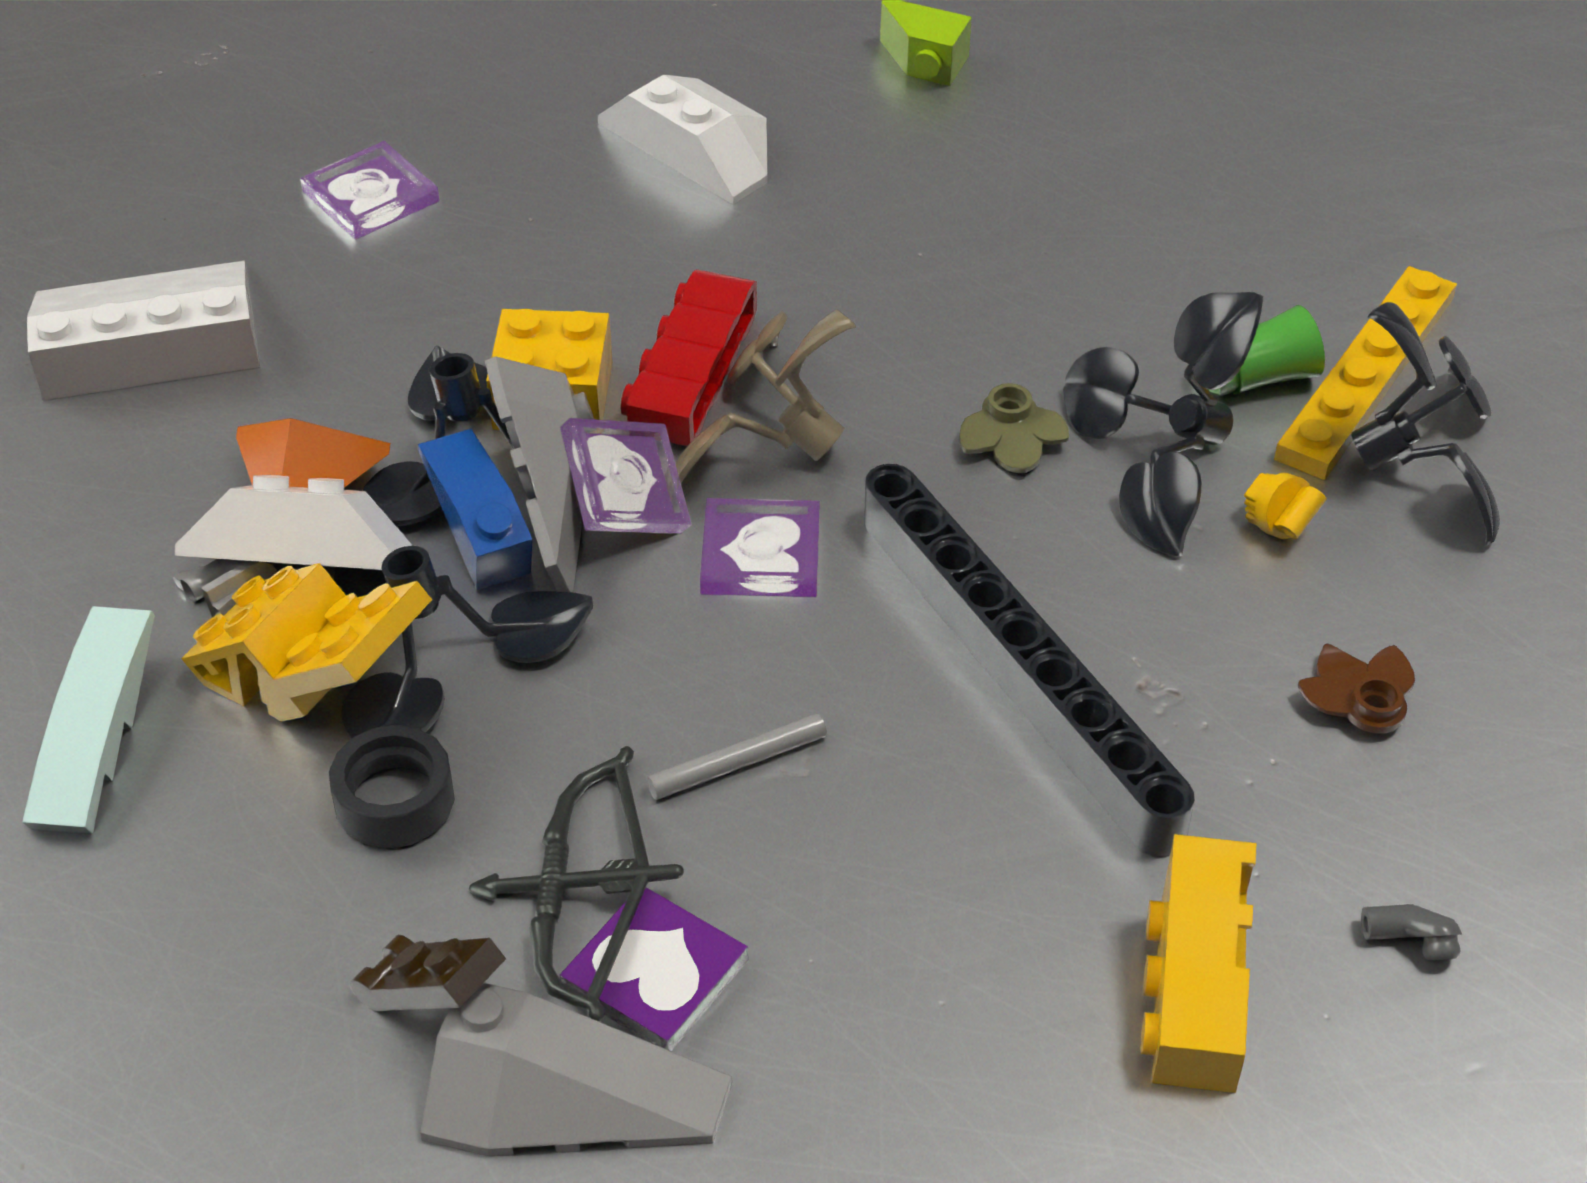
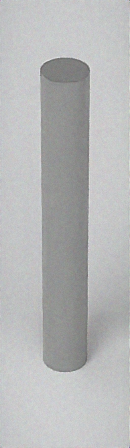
M818 713L647 776L649 790L655 800L661 799L826 737V726Z

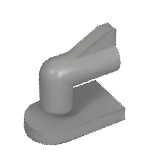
M216 559L206 566L180 572L173 576L176 586L182 589L192 602H196L204 597L211 616L214 617L218 614H223L224 616L236 604L232 599V595L244 583L259 575L264 580L269 579L278 571L269 562Z

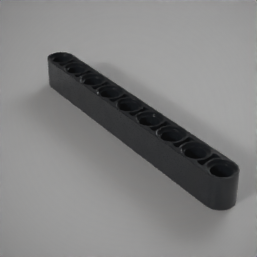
M883 464L871 469L865 480L864 525L869 534L1129 840L1145 854L1153 857L1170 856L1174 834L1188 836L1195 798L1194 791L1188 781L912 471L898 464Z

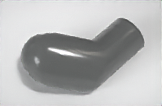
M1413 904L1362 908L1361 927L1366 940L1423 937V955L1428 960L1457 959L1460 955L1461 950L1457 935H1462V932L1452 918Z

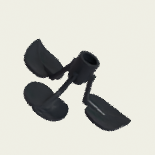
M1255 292L1210 293L1192 301L1181 314L1175 330L1174 349L1177 357L1189 364L1184 371V377L1200 396L1188 394L1176 400L1172 405L1131 394L1139 376L1138 364L1129 354L1113 347H1101L1086 352L1073 363L1066 375L1063 388L1066 412L1072 426L1080 434L1094 439H1104L1115 434L1124 424L1127 417L1128 404L1169 415V422L1174 432L1178 436L1186 438L1185 440L1153 450L1150 456L1151 463L1141 462L1132 465L1126 471L1120 487L1119 505L1125 523L1144 544L1160 552L1174 556L1183 555L1186 535L1195 518L1201 498L1202 482L1198 467L1189 457L1179 452L1191 448L1202 450L1205 444H1220L1231 433L1233 427L1232 411L1225 403L1219 402V395L1217 393L1210 392L1209 389L1215 390L1229 383L1237 375L1246 360L1256 335L1263 304V296Z
M1392 302L1384 303L1371 311L1367 318L1374 320L1385 328L1396 340L1414 367L1416 380L1386 409L1374 415L1375 420L1352 431V440L1364 463L1371 471L1399 458L1402 465H1405L1415 459L1434 456L1448 457L1462 472L1477 500L1485 524V546H1487L1496 539L1500 525V516L1493 492L1466 452L1463 453L1457 444L1453 443L1413 449L1412 446L1413 443L1421 440L1415 423L1465 393L1481 419L1490 417L1491 408L1486 394L1477 379L1471 375L1470 366L1464 355L1447 336L1439 339V346L1449 364L1448 373L1456 376L1459 384L1410 415L1405 410L1396 414L1424 386L1430 391L1437 387V383L1424 347L1413 324L1397 304Z
M435 346L419 369L408 394V405L411 412L416 417L424 420H436L435 439L446 436L447 417L455 422L467 421L477 416L480 406H484L513 448L506 424L500 420L490 389L487 388V368L475 363L473 358L467 354L449 353L440 346ZM406 461L391 464L378 471L363 488V491L367 492L395 526L419 523L443 511L425 466L420 462Z
M404 546L392 551L383 560L382 570L336 567L334 581L346 596L354 593L357 597L368 595L383 584H389L393 588L418 581L432 601L415 619L425 618L433 614L439 606L441 596L445 595L482 634L487 637H496V647L502 657L521 663L543 661L559 654L575 639L593 609V599L589 595L557 591L525 592L508 597L496 604L491 613L493 623H489L453 588L448 575L436 576L428 552L419 546ZM412 622L402 632L405 657L403 676L392 672L369 676L357 683L346 696L341 715L344 727L351 738L372 728L389 725L415 727L426 732L439 718L444 706V690L441 683L434 678H416L418 669Z

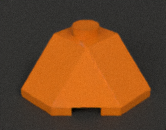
M293 418L238 426L236 434L252 485L254 475L289 476V487L308 488V479L332 478L343 479L345 488L389 455L391 444Z

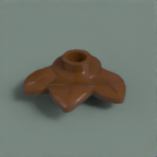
M1327 643L1323 646L1316 667L1317 677L1305 678L1298 682L1297 686L1303 698L1315 709L1325 714L1347 717L1352 724L1367 732L1388 733L1399 728L1405 720L1407 703L1404 697L1412 690L1415 683V675L1410 662L1395 645L1388 646L1379 651L1367 664Z

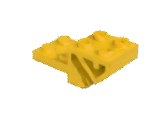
M320 563L294 570L292 566H287L269 579L264 580L259 575L244 583L232 595V599L236 604L224 616L223 614H218L200 626L193 635L197 643L181 659L205 687L241 706H245L260 690L261 701L267 704L269 715L280 722L306 716L331 688L357 682L432 599L418 581L393 588L389 584H383L365 596L357 597L354 593L346 596Z

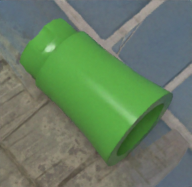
M1296 305L1260 323L1250 351L1237 375L1225 386L1215 390L1209 389V391L1217 393L1219 396L1231 392L1240 394L1255 388L1281 382L1320 377L1325 367V351L1320 331L1309 311L1301 305Z

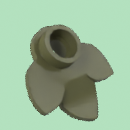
M1006 383L998 385L990 391L989 396L983 401L982 411L976 412L964 419L960 429L959 442L964 453L973 454L992 451L995 461L1004 469L1016 473H1026L1033 470L1039 464L1042 456V444L1053 445L1069 441V430L1066 421L1057 412L1037 407L1031 393L1025 387Z

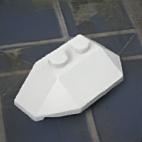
M662 75L627 95L598 115V124L732 205L767 184L766 117L700 79Z
M254 475L253 485L230 488L175 544V556L304 565L320 563L322 566L382 570V562L389 553L398 548L413 545L366 491L344 490L343 479L311 478L308 479V488L289 487V476Z

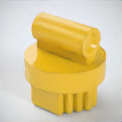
M1260 473L1244 493L1246 498L1244 503L1247 505L1245 507L1247 512L1245 518L1248 519L1249 523L1257 525L1264 533L1276 538L1298 539L1327 498L1321 491L1310 486L1301 477L1289 473H1279L1277 475Z

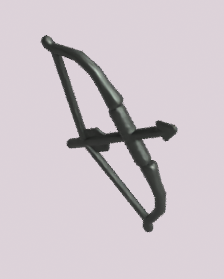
M629 746L621 748L616 757L578 774L559 796L554 814L542 840L546 847L541 875L499 879V875L494 873L469 886L471 894L491 901L495 900L497 894L539 891L535 917L531 919L529 927L533 947L534 971L550 996L588 1011V1017L598 1022L603 1020L605 1011L599 998L648 882L679 879L684 874L683 867L678 864L649 865L626 768L632 762L634 751ZM615 773L635 858L609 860L601 870L566 873L569 853L567 837L573 807L589 786ZM600 886L606 894L630 892L588 993L578 992L563 984L553 968L552 949L555 925L558 923L561 914L564 889Z

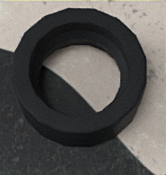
M389 725L365 731L351 738L336 753L329 770L330 791L336 818L348 835L365 845L383 848L412 845L435 833L448 819L455 801L448 753L437 738L415 727ZM398 767L415 769L427 775L430 780L429 784L418 795L402 803L390 805L372 804L355 796L356 788L367 777L385 769Z

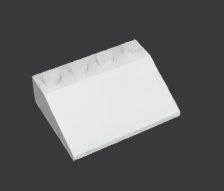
M245 261L36 291L27 315L28 354L43 401L260 367Z

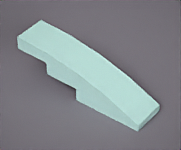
M92 606L68 662L38 755L22 821L30 829L93 834L103 781H113L123 729H132L155 616L152 611Z

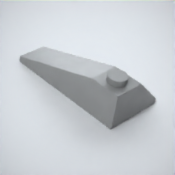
M496 356L486 359L485 364L499 417L502 423L506 424L514 448L510 450L512 460L529 499L526 501V506L544 566L557 592H573L583 519L560 427L586 429V426L595 424L590 405L584 392L574 395L565 373Z
M483 983L460 1008H449L437 1036L420 1134L422 1141L484 1156L513 1155V1148L555 1145L556 1153L580 1151V1144L622 1141L628 1148L709 1144L714 1142L732 1086V1076L533 994Z

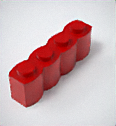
M696 269L690 275L687 283L681 282L678 285L674 299V308L669 316L663 315L659 322L657 341L652 349H645L639 365V375L634 384L628 383L624 388L620 410L623 416H627L628 432L655 433L656 440L688 446L700 434L707 412L714 405L721 390L724 377L731 370L741 342L745 340L753 324L757 311V281Z

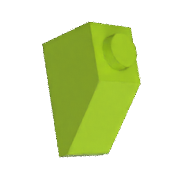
M882 0L880 42L907 76L951 86L969 57L972 17L901 0Z

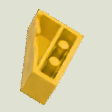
M1174 834L1162 900L1149 901L1146 923V940L1158 941L1157 956L1147 955L1145 964L1143 996L1155 997V1013H1144L1141 1054L1153 1056L1152 1083L1236 1093L1246 1053L1250 969L1246 968V929H1251L1253 922V905L1247 904V890L1252 869L1256 864L1257 843Z

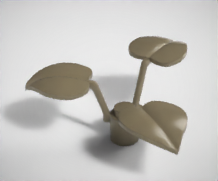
M838 309L832 311L809 331L797 350L785 363L779 375L764 361L762 351L778 346L779 334L785 325L787 314L781 311L767 323L760 332L758 339L752 341L740 354L726 381L732 385L753 363L790 403L777 420L784 426V429L780 432L734 413L724 415L720 419L718 418L686 447L671 471L668 485L672 500L676 505L680 485L687 473L721 435L734 427H740L777 441L785 449H788L794 442L815 461L819 460L833 446L845 428L813 398L800 379L799 373L807 356L833 337L848 329L856 328L854 322ZM786 379L790 381L799 396H796L784 383Z

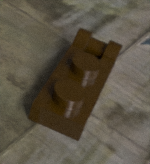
M397 935L382 949L383 959L374 968H363L351 980L350 987L355 996L364 1005L375 1011L460 1008L506 958L491 938L467 940L453 938L444 942L425 943L424 941L414 943L403 935Z

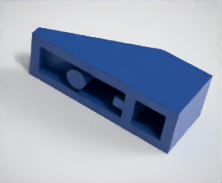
M472 428L418 444V452L476 591L530 574L533 539L511 489Z

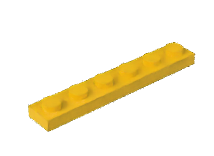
M1408 266L1380 305L1387 302L1397 304L1407 315L1421 343H1423L1452 302L1457 283L1438 277L1432 272ZM1372 319L1367 321L1279 440L1274 460L1325 481L1352 443L1351 432L1364 426L1409 362L1399 344L1385 328Z

